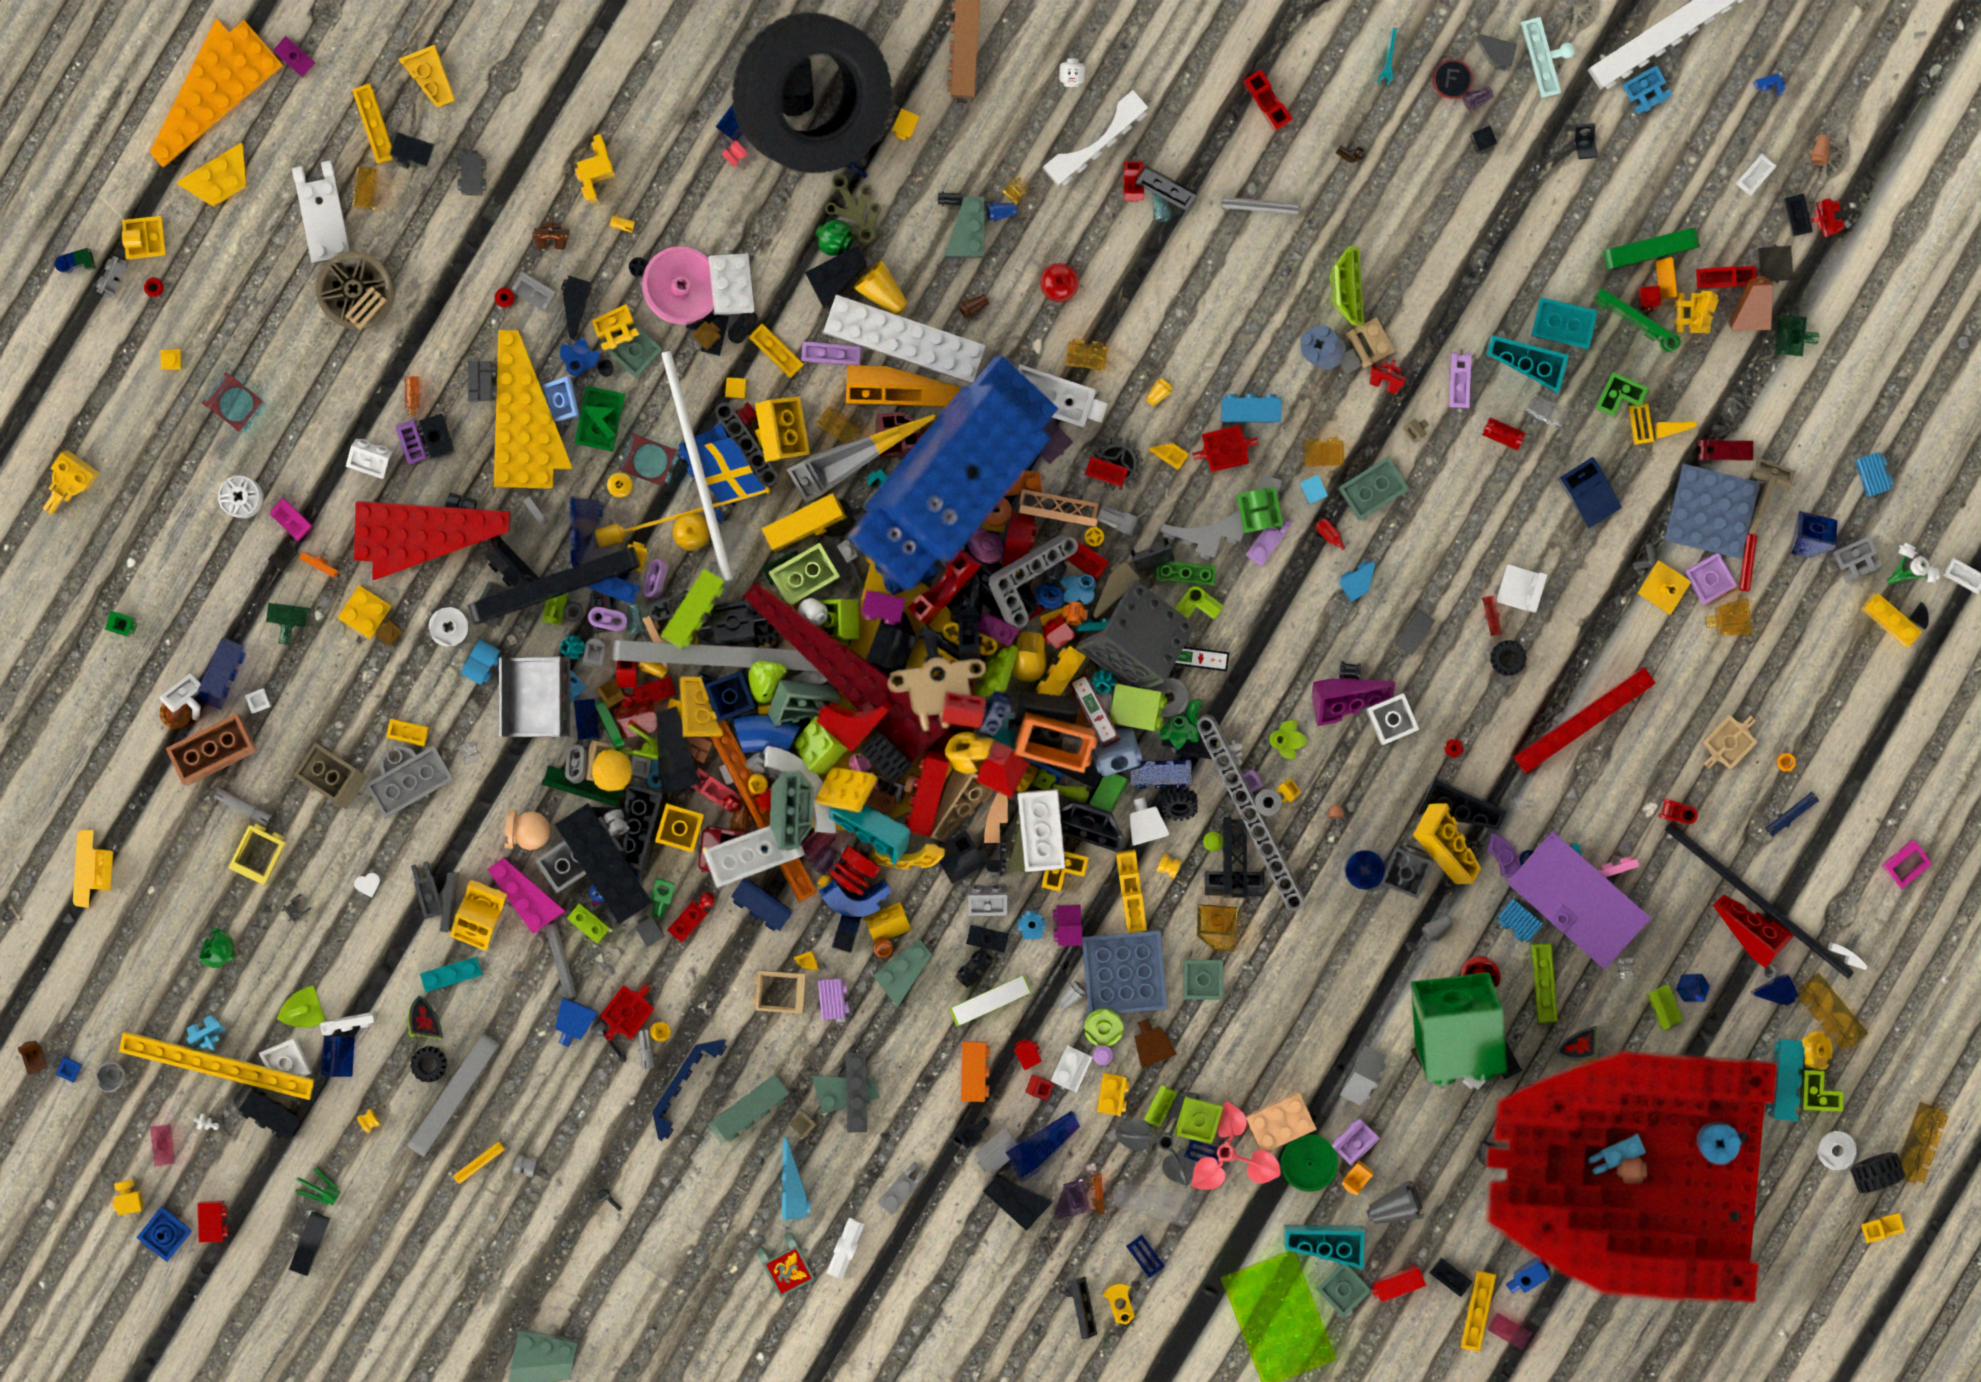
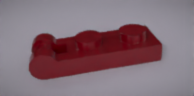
M1698 440V446H1700L1698 460L1753 461L1754 441ZM1708 447H1713V454H1708Z

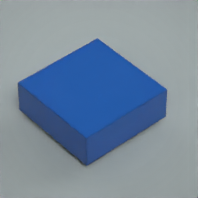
M64 1056L55 1075L74 1083L83 1064Z

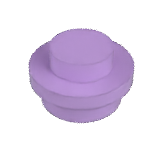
M1102 1045L1094 1050L1093 1058L1097 1064L1107 1065L1111 1062L1113 1053L1109 1047Z

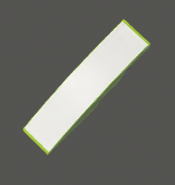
M1021 975L949 1008L956 1026H960L1032 992L1025 976Z

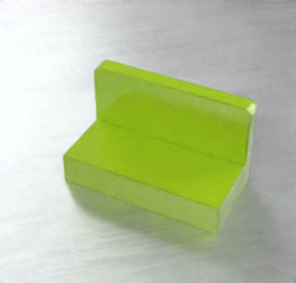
M1669 985L1647 992L1661 1030H1667L1672 1025L1683 1021Z

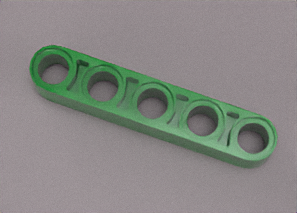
M1690 228L1606 249L1602 253L1606 269L1611 270L1700 247L1696 228Z

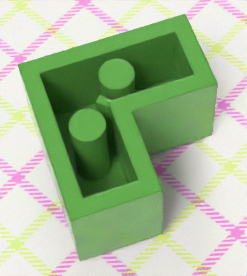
M1612 372L1596 409L1616 418L1623 401L1642 408L1650 390L1648 387Z

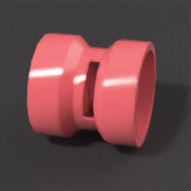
M734 140L731 143L730 150L725 149L721 154L733 167H736L739 164L738 159L745 158L748 152L738 141Z

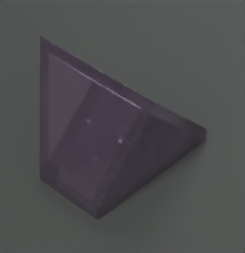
M1083 1179L1063 1184L1064 1188L1052 1219L1075 1216L1091 1211Z

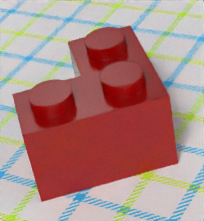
M1012 511L1001 566H1008L1030 553L1029 549H1033L1035 537H1031V535H1036L1037 524H1034L1035 516Z

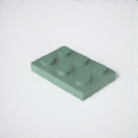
M1389 456L1338 487L1358 521L1409 490Z

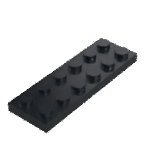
M589 803L554 824L619 924L653 903Z

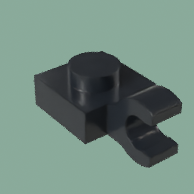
M986 1116L976 1125L970 1121L955 1134L968 1149L983 1137L980 1131L986 1128L990 1121Z

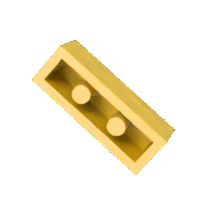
M1874 593L1861 607L1864 612L1904 647H1910L1922 633L1918 627L1879 593Z

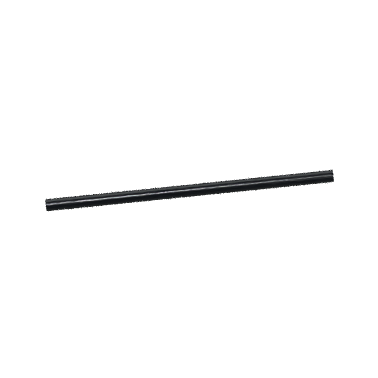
M1671 822L1665 828L1666 832L1845 978L1849 979L1853 975L1854 971Z

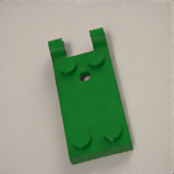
M1603 288L1594 294L1593 299L1596 300L1595 304L1602 309L1607 307L1645 332L1644 336L1651 341H1655V339L1659 341L1660 349L1663 352H1671L1680 346L1681 339L1677 334L1670 333ZM1668 339H1670L1673 342V347H1670L1668 345Z

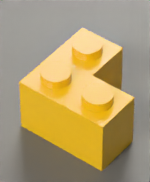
M1064 851L1065 868L1045 870L1041 887L1061 892L1065 872L1084 877L1089 857Z

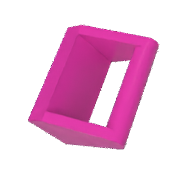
M1911 840L1881 866L1899 888L1903 889L1931 866L1932 863L1917 842ZM1915 851L1923 862L1900 880L1893 869Z

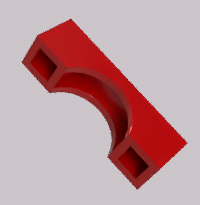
M959 550L953 559L947 562V569L941 580L930 590L920 593L908 607L920 621L930 624L981 567L968 552Z

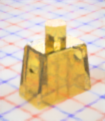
M1748 598L1715 607V615L1705 616L1706 628L1717 627L1718 635L1753 636Z

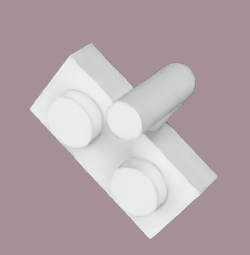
M188 674L162 694L160 700L173 713L187 703L192 708V719L198 720L200 718V705L193 697L203 691V685L191 674Z

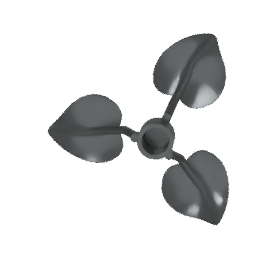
M1187 1092L1175 1097L1168 1113L1171 1117L1176 1118L1169 1133L1164 1132L1158 1138L1149 1135L1150 1125L1141 1118L1128 1120L1115 1132L1118 1140L1131 1150L1143 1151L1147 1149L1149 1139L1158 1142L1162 1150H1169L1172 1155H1168L1164 1159L1162 1170L1167 1178L1184 1186H1188L1193 1178L1195 1161L1187 1150L1183 1149L1175 1153L1172 1149L1174 1145L1172 1135L1176 1128L1185 1096L1200 1100L1199 1094L1195 1092Z

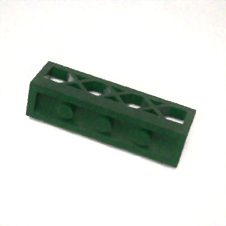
M552 766L547 767L545 777L541 785L615 807H619L624 789L616 791L600 789L595 784V781L586 779L574 784L566 778L565 770Z

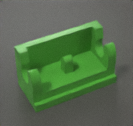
M1116 773L1104 776L1089 804L1113 812L1129 780Z

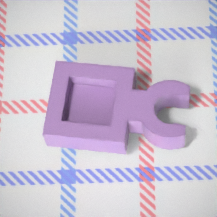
M1254 768L1243 774L1252 792L1264 785ZM1238 791V792H1237V797H1238V798L1240 797L1241 792H1243V791Z

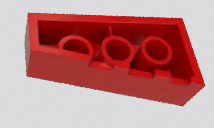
M929 747L926 757L921 758L919 769H922L921 776L916 777L914 787L917 788L916 795L912 794L909 806H912V811L907 813L904 823L908 825L907 828L911 833L930 837L950 762L946 757L945 751Z

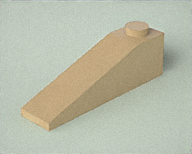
M956 770L953 771L935 815L930 834L931 838L944 842L961 826V821L968 814L971 816L975 812L974 808L981 802L985 803L990 798L994 790L976 782L979 772L965 774Z

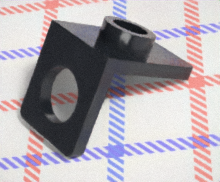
M1595 123L1579 124L1575 127L1574 139L1578 159L1580 160L1598 157L1595 142ZM1582 129H1590L1588 133H1580Z

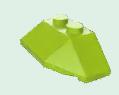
M1348 246L1331 268L1330 283L1332 284L1333 291L1331 293V302L1333 307L1352 325L1364 326L1360 248Z

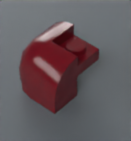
M902 412L878 413L875 422V434L914 420ZM920 429L881 453L880 459L898 457V460H902L921 438Z

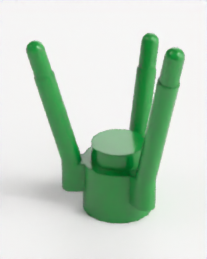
M316 1167L314 1171L330 1188L326 1186L322 1190L306 1180L297 1178L298 1182L320 1193L321 1197L298 1189L295 1190V1193L320 1201L326 1205L329 1203L333 1206L341 1193L337 1190L338 1186L332 1183Z

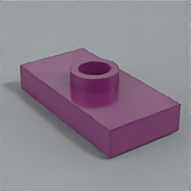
M286 36L272 50L302 78L316 64Z

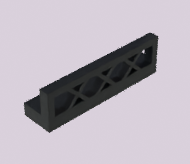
M1223 817V898H1247V827L1243 819ZM1232 824H1242V833L1238 837L1232 833ZM1241 836L1243 837V843L1239 840ZM1236 841L1243 847V851L1238 856L1232 852V845ZM1236 861L1243 866V871L1238 876L1232 871V865ZM1236 881L1243 885V893H1232V885Z

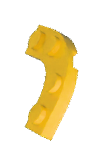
M926 844L917 853H904L898 863L894 865L890 862L891 857L885 853L880 855L876 852L875 848L869 855V861L898 869H911L912 866H921L923 869L938 863L944 857L945 849L939 848L935 844Z

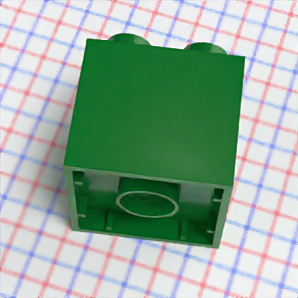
M1489 972L1411 982L1414 1043L1427 1082L1433 1081L1437 1085L1445 1086L1453 1084L1457 1078L1472 1077L1475 1080L1487 1081L1493 1079L1498 1073H1506L1503 1009Z

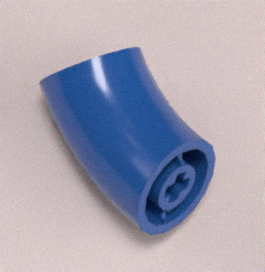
M756 714L733 718L743 754L763 752L768 746L789 751L792 742L801 729V725L792 721L782 722L781 725L775 726L769 715Z

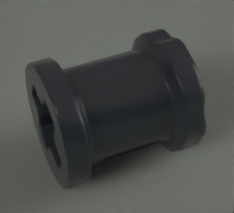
M1341 661L1339 678L1348 677L1359 680L1361 663L1354 665Z

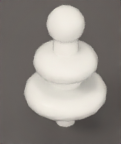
M1232 740V745H1229L1238 765L1241 766L1242 761L1240 757L1242 752L1239 750L1242 749L1243 745L1240 743L1235 744V740Z
M201 1114L199 1119L194 1117L193 1121L197 1122L196 1127L198 1130L202 1126H204L205 1130H208L210 1127L214 1130L220 1128L218 1123H212L211 1118L205 1120V1114Z

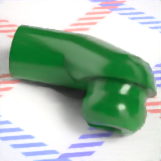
M1200 699L1191 700L1185 712L1189 723L1197 727L1199 721L1197 717L1198 711L1203 707Z

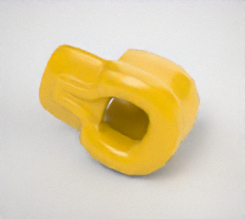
M1022 632L1020 637H1018L1016 647L1019 651L1012 673L1020 681L1034 682L1045 674L1047 659L1044 652L1045 640L1042 634Z
M972 732L958 733L948 741L945 754L956 771L965 774L976 773L980 771L984 759L989 755L990 746L994 743V740L992 738H979L978 735Z

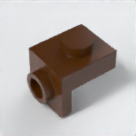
M27 1041L17 1048L18 1052L22 1055L26 1071L29 1075L48 1068L42 1047L36 1041Z

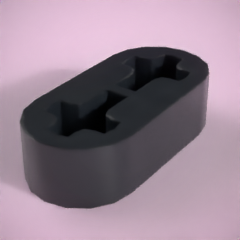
M755 312L742 313L728 332V337L732 343H742L756 326L758 317ZM750 314H752V319L754 320V322H749L744 327L743 324L746 321L744 316H750ZM742 327L743 330L740 333L742 338L734 340L732 332H737Z

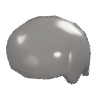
M108 1061L102 1064L95 1075L98 1081L97 1087L103 1092H114L120 1089L126 1080L123 1066L116 1061Z

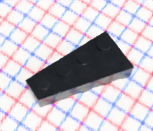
M1436 776L1433 777L1417 810L1418 814L1424 815L1429 804H1447L1450 809L1448 812L1451 817L1455 818L1456 822L1496 830L1499 829L1507 813L1506 809Z

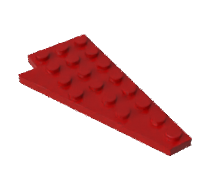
M356 501L354 560L373 562L372 580H377L509 532L511 511Z

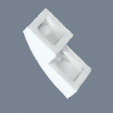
M1829 943L1827 950L1845 955V964L1864 970L1867 969V965L1856 954L1838 944Z

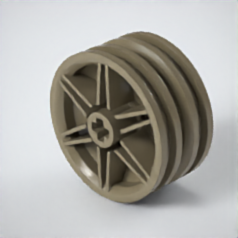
M344 252L331 258L321 269L316 281V297L322 311L331 320L345 328L360 330L345 315L373 287L387 301L362 328L367 329L380 323L389 314L394 304L395 285L387 268L374 257L362 252ZM348 268H354L353 275L347 273ZM367 274H373L372 281L366 279ZM334 281L340 282L339 288L333 287ZM351 286H354V287L359 286V288H357V290H358V293H357V294H355V293H351V294H350V292L352 291V290L350 289ZM371 296L361 305L362 307L371 300ZM379 298L359 318L358 323L380 302ZM339 300L344 301V306L341 308L337 306ZM355 312L352 317L354 318L358 313Z

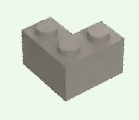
M1365 1045L1358 1055L1353 1070L1346 1079L1340 1095L1360 1106L1365 1099L1369 1100L1373 1093L1372 1088L1376 1089L1380 1083L1381 1078L1378 1076L1382 1075L1386 1067L1383 1064L1386 1056Z

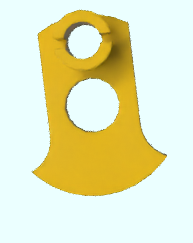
M1114 1284L1108 1287L1102 1295L1109 1300L1116 1323L1128 1324L1135 1317L1128 1297L1130 1286L1126 1284ZM1123 1298L1126 1301V1306L1123 1309H1117L1114 1304L1116 1299ZM1127 1314L1128 1319L1122 1320L1121 1316Z

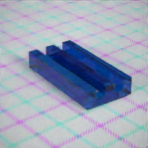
M1189 1139L1186 1153L1183 1156L1198 1162L1201 1158L1190 1155L1192 1151L1218 1160L1219 1157L1217 1155L1193 1148V1144L1214 1151H1218V1147Z
M1142 1234L1126 1245L1149 1278L1165 1267ZM1139 1241L1144 1243L1159 1264L1157 1268L1140 1246ZM1135 1245L1153 1269L1151 1272H1149L1132 1246Z

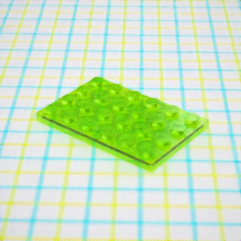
M1288 1250L1220 1277L1261 1382H1282L1337 1360L1295 1252Z

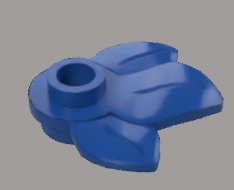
M585 338L578 339L572 347L562 344L560 349V357L566 363L567 372L572 376H580L584 373L585 369L593 368L600 356V353L597 351H589ZM574 363H578L580 365L578 370H574L572 368V365Z

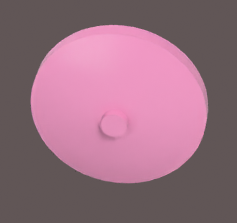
M677 246L660 251L650 260L643 273L642 291L648 306L656 315L668 322L685 325L698 322L711 313L714 307L707 256L695 249Z

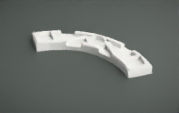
M766 747L764 767L773 768L781 772L801 771L814 787L815 799L823 784L817 773L810 772L803 760L796 755L779 748ZM813 799L815 832L836 833V822L829 818L831 806L818 804Z

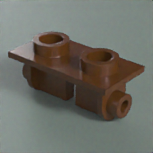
M873 787L864 805L890 815L896 797Z

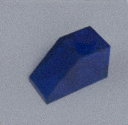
M1784 974L1750 991L1754 996L1781 1005L1785 1004V1006L1796 1001L1795 998L1799 996L1788 974Z

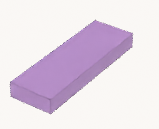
M803 341L801 361L837 365H860L862 346Z

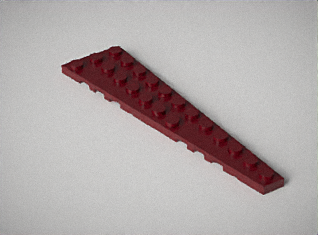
M757 581L743 595L859 711L875 709L888 700L892 707L875 727L911 763L952 726V724L948 723L949 726L943 728L939 714L929 715V730L924 731L920 715L916 714L912 709L908 691H891L888 687L890 676L881 672L875 665L839 639L830 636L825 632V629L812 623L804 614L801 615L794 610L792 605L783 601Z

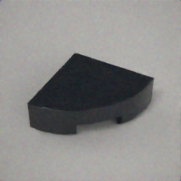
M1920 602L1909 616V619L1924 630L1928 626L1929 615L1926 606Z

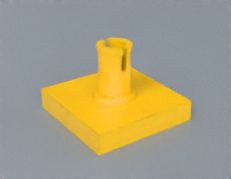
M1657 561L1637 594L1671 615L1691 581L1663 562Z

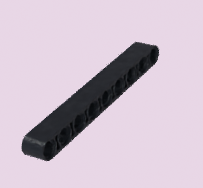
M629 547L468 604L467 607L473 624L477 625L635 570L641 564L635 548Z

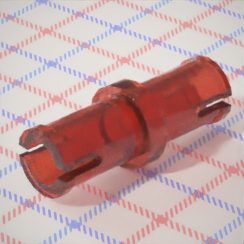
M1494 595L1482 597L1486 613L1484 618L1487 619L1490 636L1503 634L1498 618L1500 613L1497 612Z

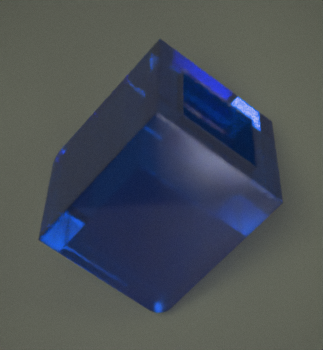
M1682 974L1676 991L1684 1002H1702L1706 999L1710 985L1703 974Z

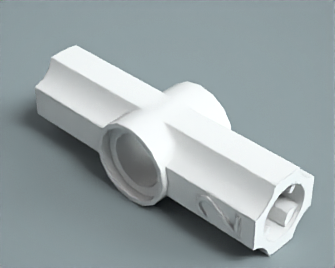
M850 1217L847 1220L827 1273L831 1276L842 1279L845 1275L865 1225L861 1221Z

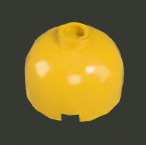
M699 513L687 514L677 518L672 527V537L675 543L687 551H697L704 548L711 537L707 520Z

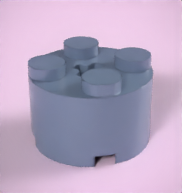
M1319 325L1309 329L1300 339L1301 352L1304 358L1315 367L1323 370H1330L1338 366L1346 351L1343 338L1326 325Z

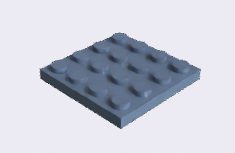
M1682 464L1664 541L1741 559L1760 482Z
M1160 930L1082 937L1088 1016L1097 1009L1104 1008L1113 1010L1118 1014L1167 1009Z

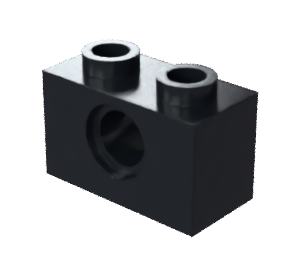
M442 413L419 420L420 426H417L420 437L425 438L426 444L423 447L426 456L436 459L455 453ZM433 432L440 433V440L434 443L431 441L430 436Z

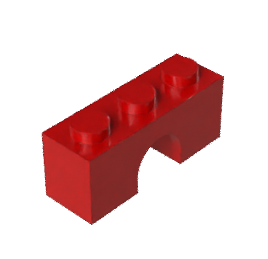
M1261 69L1243 81L1244 86L1274 132L1292 122L1293 118L1284 104L1275 96L1271 84Z

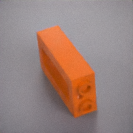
M1025 712L1014 747L1015 754L1084 773L1085 767L1090 765L1092 758L1090 752L1091 749L1096 747L1097 737H1095L1093 729ZM1037 725L1081 737L1083 741L1079 752L1074 754L1028 741L1032 726Z

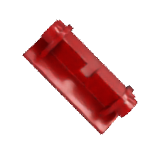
M1489 417L1482 436L1518 451L1524 441L1525 432Z

